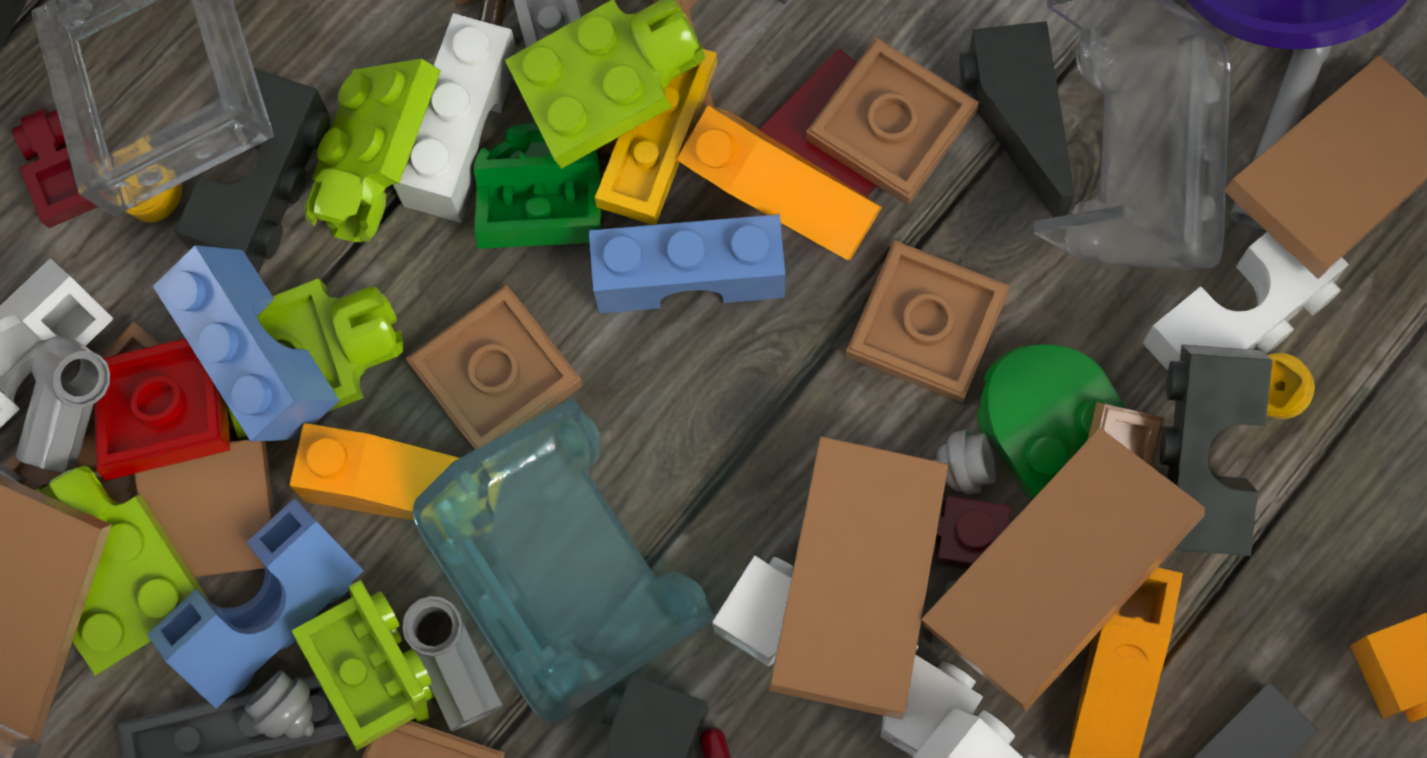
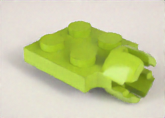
M610 0L505 59L554 160L561 168L672 108L667 99L666 87L672 79L701 64L705 58L703 47L700 41L698 42L686 15L681 11L682 9L676 0H659L636 14H625L620 10L615 0Z
M421 58L354 69L351 75L347 77L339 90L338 102L340 105L331 129L323 136L317 149L319 161L312 177L314 183L305 204V219L311 225L315 226L319 218L322 221H326V225L330 228V235L336 238L360 243L361 241L369 242L373 238L386 208V193L384 190L392 184H400L441 72L440 69Z
M318 278L273 296L274 300L256 316L264 330L280 344L291 349L308 350L340 400L328 412L363 399L364 397L360 389V376L368 368L394 359L403 352L401 330L395 332L392 324L397 322L396 315L384 294L374 286L363 288L340 298H334L329 296L326 285ZM228 406L238 439L241 441L249 440Z
M85 465L60 474L50 480L49 485L41 490L40 488L36 489L40 493L112 524L73 638V643L95 676L149 643L151 640L147 634L195 589H198L207 598L141 494L122 503L111 499L92 469Z

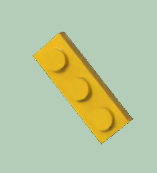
M703 49L705 58L701 64L670 81L666 87V95L672 108L618 137L595 196L597 208L650 225L657 224L680 163L676 159L690 137L716 69V52Z

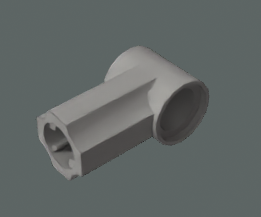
M54 337L46 340L39 346L32 358L31 370L36 383L15 457L22 463L37 466L44 470L64 473L76 468L93 404L105 395L110 385V371L106 361L85 345L69 337ZM80 359V370L77 376L72 381L61 384V373L64 367L69 362Z
M429 596L419 599L412 604L403 619L402 629L404 638L410 647L416 651L432 681V684L429 686L450 731L453 732L469 726L502 708L503 704L467 630L465 620L453 603L442 597ZM436 613L449 616L453 627L448 640L437 646H426L420 642L419 626L426 617Z

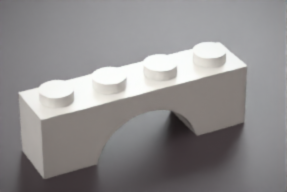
M754 556L712 622L715 634L768 667L774 664L793 566L777 557H773L768 564ZM915 655L905 714L902 720L883 716L880 737L914 757L953 708L973 715L983 698L982 695L972 690L976 681L967 673L948 662L941 661L938 668Z

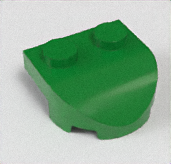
M536 122L507 129L504 142L489 152L485 148L479 151L474 163V175L477 186L474 232L477 249L590 243L589 230L602 229V209L597 208L595 196L601 183L596 150L561 168L554 160Z
M1027 344L1003 354L988 369L983 378L986 383L982 392L980 409H977L976 415L981 433H985L990 442L994 444L1026 497L1034 499L1087 442L1096 402L1121 408L1126 407L1101 367L1085 354L1064 346Z

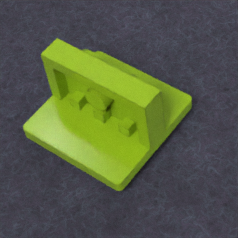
M361 580L348 586L351 595L350 599L291 630L356 751L411 720L418 724L428 721L427 701L434 697L429 687L432 681L416 651L412 648L402 654L397 645L402 641L397 627L400 625L387 599L381 591L370 596Z

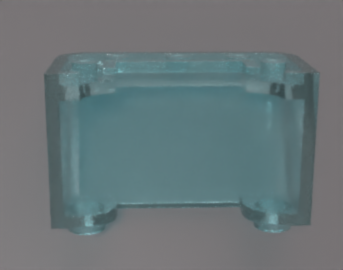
M574 398L455 460L416 498L413 504L414 520L423 540L527 703L537 715L551 723L564 719L713 621L716 617L707 604L704 591L695 580L674 571L656 578L587 472L599 459L600 434L595 423L583 413Z

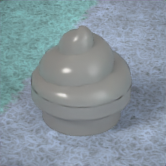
M969 430L952 433L947 443L939 447L936 459L933 460L949 464L945 483L954 491L969 495L980 493L983 485L994 484L996 481L995 455L991 442L985 433L973 435Z
M279 671L254 694L244 708V711L254 719L252 727L259 734H264L267 737L276 738L284 734L288 738L295 739L304 735L309 737L314 732V725L311 721L313 706L309 700V686L299 677L292 680L283 671Z

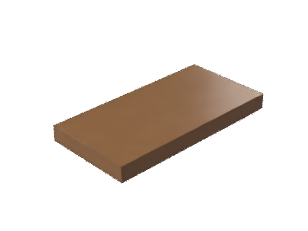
M1378 55L1236 175L1224 189V192L1319 279L1427 181V97Z
M1099 428L921 619L923 625L1026 712L1205 516V507Z
M820 436L769 691L902 720L907 705L949 464Z
M0 475V757L34 758L112 524Z

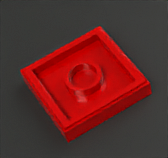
M186 338L103 358L110 371V385L105 395L94 403L97 471L106 481L230 451L227 403Z

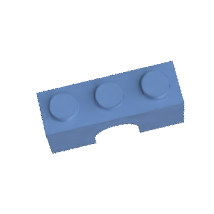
M780 214L589 230L593 292L599 314L660 309L661 300L664 297L678 292L694 290L719 293L723 297V303L785 298L786 274Z
M194 245L153 286L250 441L298 440L301 437L304 423L314 425L340 401L307 349H291L280 344L259 323L256 316L274 298L243 250Z
M295 498L246 542L264 564L265 568L263 585L253 599L238 607L223 608L211 603L198 589H195L147 634L165 662L216 709L230 696L244 690L252 681L255 672L274 654L296 641L291 630L312 620L328 604H332L342 598L349 590L348 586L351 585L352 581L364 571Z

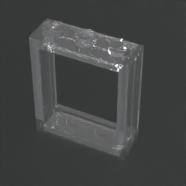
M51 0L31 11L76 185L81 196L114 217L274 137L233 0H191L220 99L110 155L79 41L158 0Z

